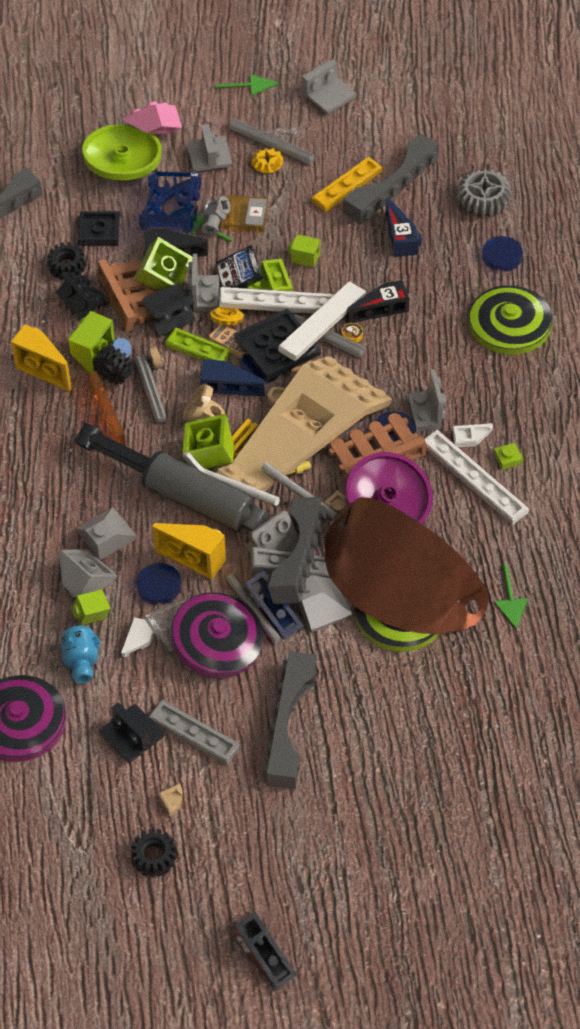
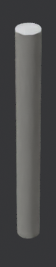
M267 462L261 467L264 472L299 497H314ZM321 502L322 506L326 508V516L333 520L337 512Z
M229 574L226 577V581L238 597L255 612L260 620L262 629L275 645L280 643L282 638L235 576Z

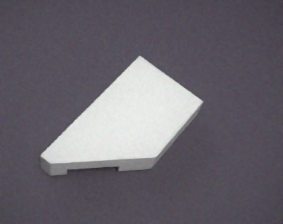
M492 423L452 426L454 445L458 448L477 446L492 431Z
M134 617L121 652L122 657H127L133 651L150 646L157 627L156 622Z

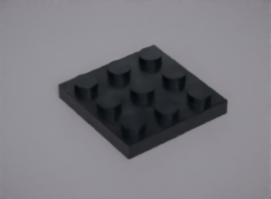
M288 308L234 333V340L267 381L321 355V348L316 342L296 361L278 351L279 345L301 326Z

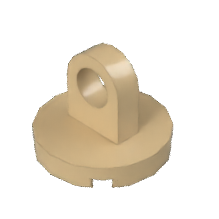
M202 384L195 390L191 397L194 400L191 401V404L188 403L184 409V421L192 422L198 420L199 417L205 419L215 416L211 411L216 416L225 414L223 408L211 400L213 393L211 386Z

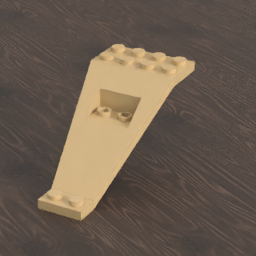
M327 356L303 364L233 463L219 468L217 474L265 492L278 482L261 469L265 462L286 476L365 415L389 407L392 398L387 396L383 390L376 389L370 385L366 379L355 375L351 369L338 364L332 357Z

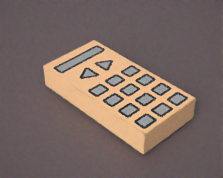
M219 325L209 335V341L229 348L233 355L243 360L247 355L234 340V333L237 331L226 325Z

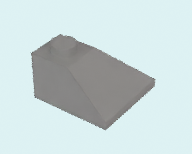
M113 507L76 528L77 533L99 560L137 539V535Z
M88 549L61 550L59 552L63 586L70 591L69 594L75 599L77 595L104 589L117 578V575Z
M311 575L306 579V591L302 594L300 603H296L311 633L353 617V613L342 593L330 578Z

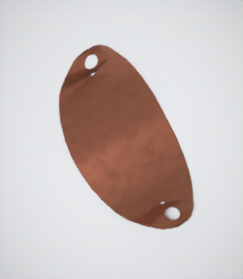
M359 497L344 507L338 518L330 526L325 540L327 572L343 596L367 615L385 624L407 631L439 634L461 631L472 627L479 622L486 612L489 599L487 590L467 561L436 533L397 508L379 500ZM346 517L343 528L339 529L340 520ZM471 600L479 603V610L475 614H470L465 609L466 604Z

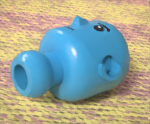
M82 625L69 627L60 636L62 657L60 660L67 668L72 670L71 676L73 680L80 684L88 683L92 680L94 672L91 667L98 660V648L101 646L100 640L94 631Z

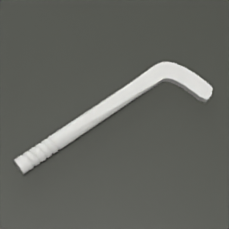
M189 452L183 453V458L195 469L250 496L275 506L279 504V497L203 468Z

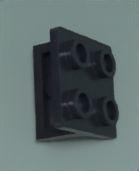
M63 272L61 274L65 281L56 293L81 319L86 317L90 311L93 312L98 305L106 306L108 304L104 299L105 295L100 290L94 289L90 285L92 282L86 276H78L74 272Z
M180 283L142 299L158 336L173 331L175 327L181 328L196 321L190 307L194 301L191 295L185 296Z
M119 702L111 707L112 721L99 730L100 735L127 763H131L164 737V732L136 704L125 709Z

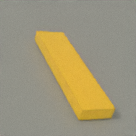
M367 157L312 197V203L326 213L340 203L355 188L362 187L380 174L382 166L370 157Z

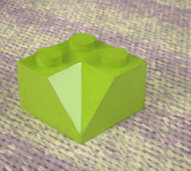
M158 237L148 247L134 279L151 289L163 290L177 283L182 285L189 269V262H192L193 257Z
M90 311L86 317L82 318L79 327L68 338L71 355L93 376L98 371L94 370V365H92L93 359L102 347L106 345L110 347L111 342L115 340L112 319Z
M226 414L185 423L183 453L189 452L205 469L233 463L234 444Z

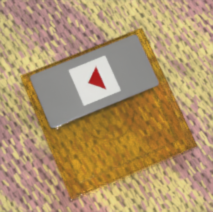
M229 195L228 200L231 208L224 220V229L264 232L269 203L268 198Z

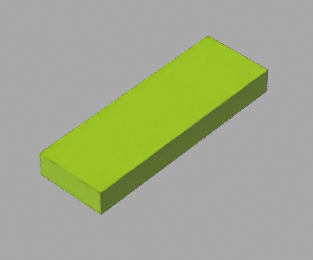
M176 327L165 341L166 347L201 361L203 359L226 361L231 354L229 348Z

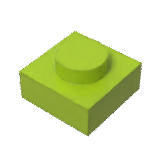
M515 442L494 448V455L502 470L523 463V458Z

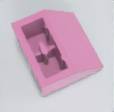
M151 102L146 104V108L132 110L130 115L124 117L125 122L145 133L167 135L182 128L176 106L167 105V103L157 104V102Z

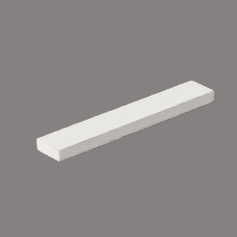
M349 281L279 345L278 351L296 361L346 315L348 307L364 297L366 291Z
M220 287L219 308L283 311L288 308L290 312L314 314L335 294Z
M438 430L424 439L426 441V450L509 523L513 525L528 514V507Z

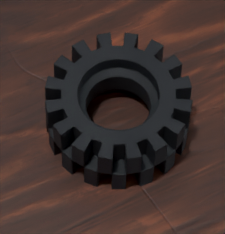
M63 242L60 243V247L55 245L54 249H50L47 259L49 270L53 277L56 278L58 276L59 280H62L63 276L61 274L63 272H74L81 276V272L85 271L84 251L77 244L74 243L71 246V242H67V245H64ZM65 259L73 260L72 262L66 264L60 263L62 260Z
M109 345L102 347L93 359L92 365H94V370H98L97 374L99 376L102 375L104 380L108 379L109 383L114 382L115 385H121L134 370V364L130 362V357H126L127 354L125 352H120L121 349L117 348L116 350L114 346L109 347Z
M149 829V834L143 831L141 832V838L138 835L135 837V842H132L131 854L136 870L138 872L142 870V875L144 876L150 873V877H155V873H158L159 877L163 876L164 870L168 873L170 866L173 867L175 865L174 860H176L173 838H169L167 832L162 834L161 829H157L156 833H153V829ZM157 846L163 850L162 856L155 860L147 859L144 855L149 847Z

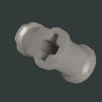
M221 196L215 201L208 200L204 203L203 217L206 220L202 224L201 231L205 235L212 237L218 235L219 223L224 221L227 213L230 212V202L225 196Z

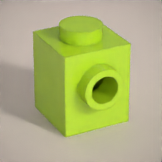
M297 234L294 242L291 241L288 247V253L291 254V263L314 268L320 255V239Z
M103 589L77 595L72 605L73 616L78 618L80 625L105 620L110 611V606Z

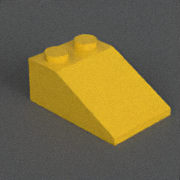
M24 324L11 341L16 369L70 391L72 388L68 362L42 331L36 327Z
M154 523L152 526L155 552L211 580L226 561L225 536L217 529H211L204 525Z

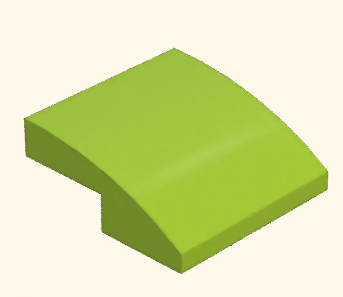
M282 259L262 261L260 269L263 279L246 287V289L293 291Z

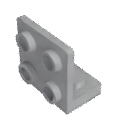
M333 59L302 76V93L326 114L356 97V93L337 78V63Z
M193 254V262H189V274H192V276L188 277V290H192L189 291V296L191 295L194 301L193 310L194 312H211L219 307V275H199L197 254Z
M435 369L430 370L428 391L408 393V403L416 432L441 429L442 420L445 419L443 406H446L445 394L440 392L442 388L440 376L436 377Z

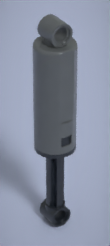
M84 422L74 439V442L90 452L96 450L142 473V485L235 532H239L243 528L252 532L268 521L271 516L263 509L255 506V499L252 496L164 452L158 451L149 458L103 435L101 430Z

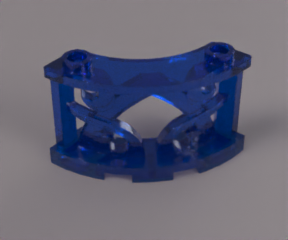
M151 171V175L148 176V187H150L146 207L142 210V214L139 215V226H142V230L146 231L149 227L182 228V232H192L194 229L193 221L197 220L199 210L195 203L200 199L202 174ZM160 176L172 177L174 186L170 188L169 182L165 179V186L159 187ZM176 177H187L190 179L177 184ZM175 196L176 202L184 208L177 209L169 215L162 211L160 207Z

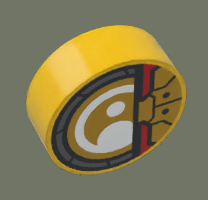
M348 323L342 328V336L358 343L362 340L363 329L359 324Z

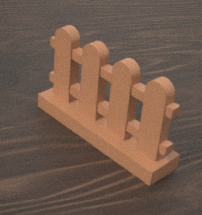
M134 258L130 259L128 263L118 265L110 263V266L106 259L98 260L96 275L125 332L134 331L135 322L143 324L145 320L150 319L145 306L138 307L144 304L142 299L160 290L150 289V287L134 279L135 277L123 279L126 276L136 275L142 260L136 261ZM139 289H143V290H144V291L135 292V293H131V292H130V291L139 290Z
M393 413L389 415L388 425L382 426L378 421L371 422L369 433L363 434L358 429L352 430L350 432V441L345 443L341 438L336 437L330 442L331 449H329V454L331 456L335 455L341 464L339 465V470L341 473L344 472V482L346 484L351 470L364 457L379 452H391L405 456L413 461L426 455V441L422 436L419 437L417 433L412 434L407 426L408 419L406 417L402 418L399 414ZM393 431L399 440L393 442L388 432ZM374 439L379 449L373 450L368 441ZM355 447L360 457L354 459L349 449Z

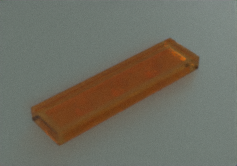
M97 371L89 373L90 387L114 440L126 446L125 433Z

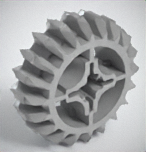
M477 169L475 173L470 171L468 175L463 176L458 184L457 195L459 203H461L463 209L467 208L468 213L473 211L475 216L477 214H482L483 217L485 214L492 216L493 212L499 214L501 210H505L506 205L510 202V182L506 180L505 176L502 177L500 172L495 174L494 170L489 172L486 169L483 171Z

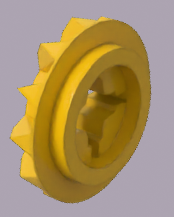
M265 147L263 151L258 149L257 153L253 154L252 166L262 173H273L283 165V157L280 151L275 152L274 148L267 150ZM266 157L269 158V163L265 160Z
M218 307L210 312V319L214 323H219V325L235 326L242 323L244 314L234 308Z

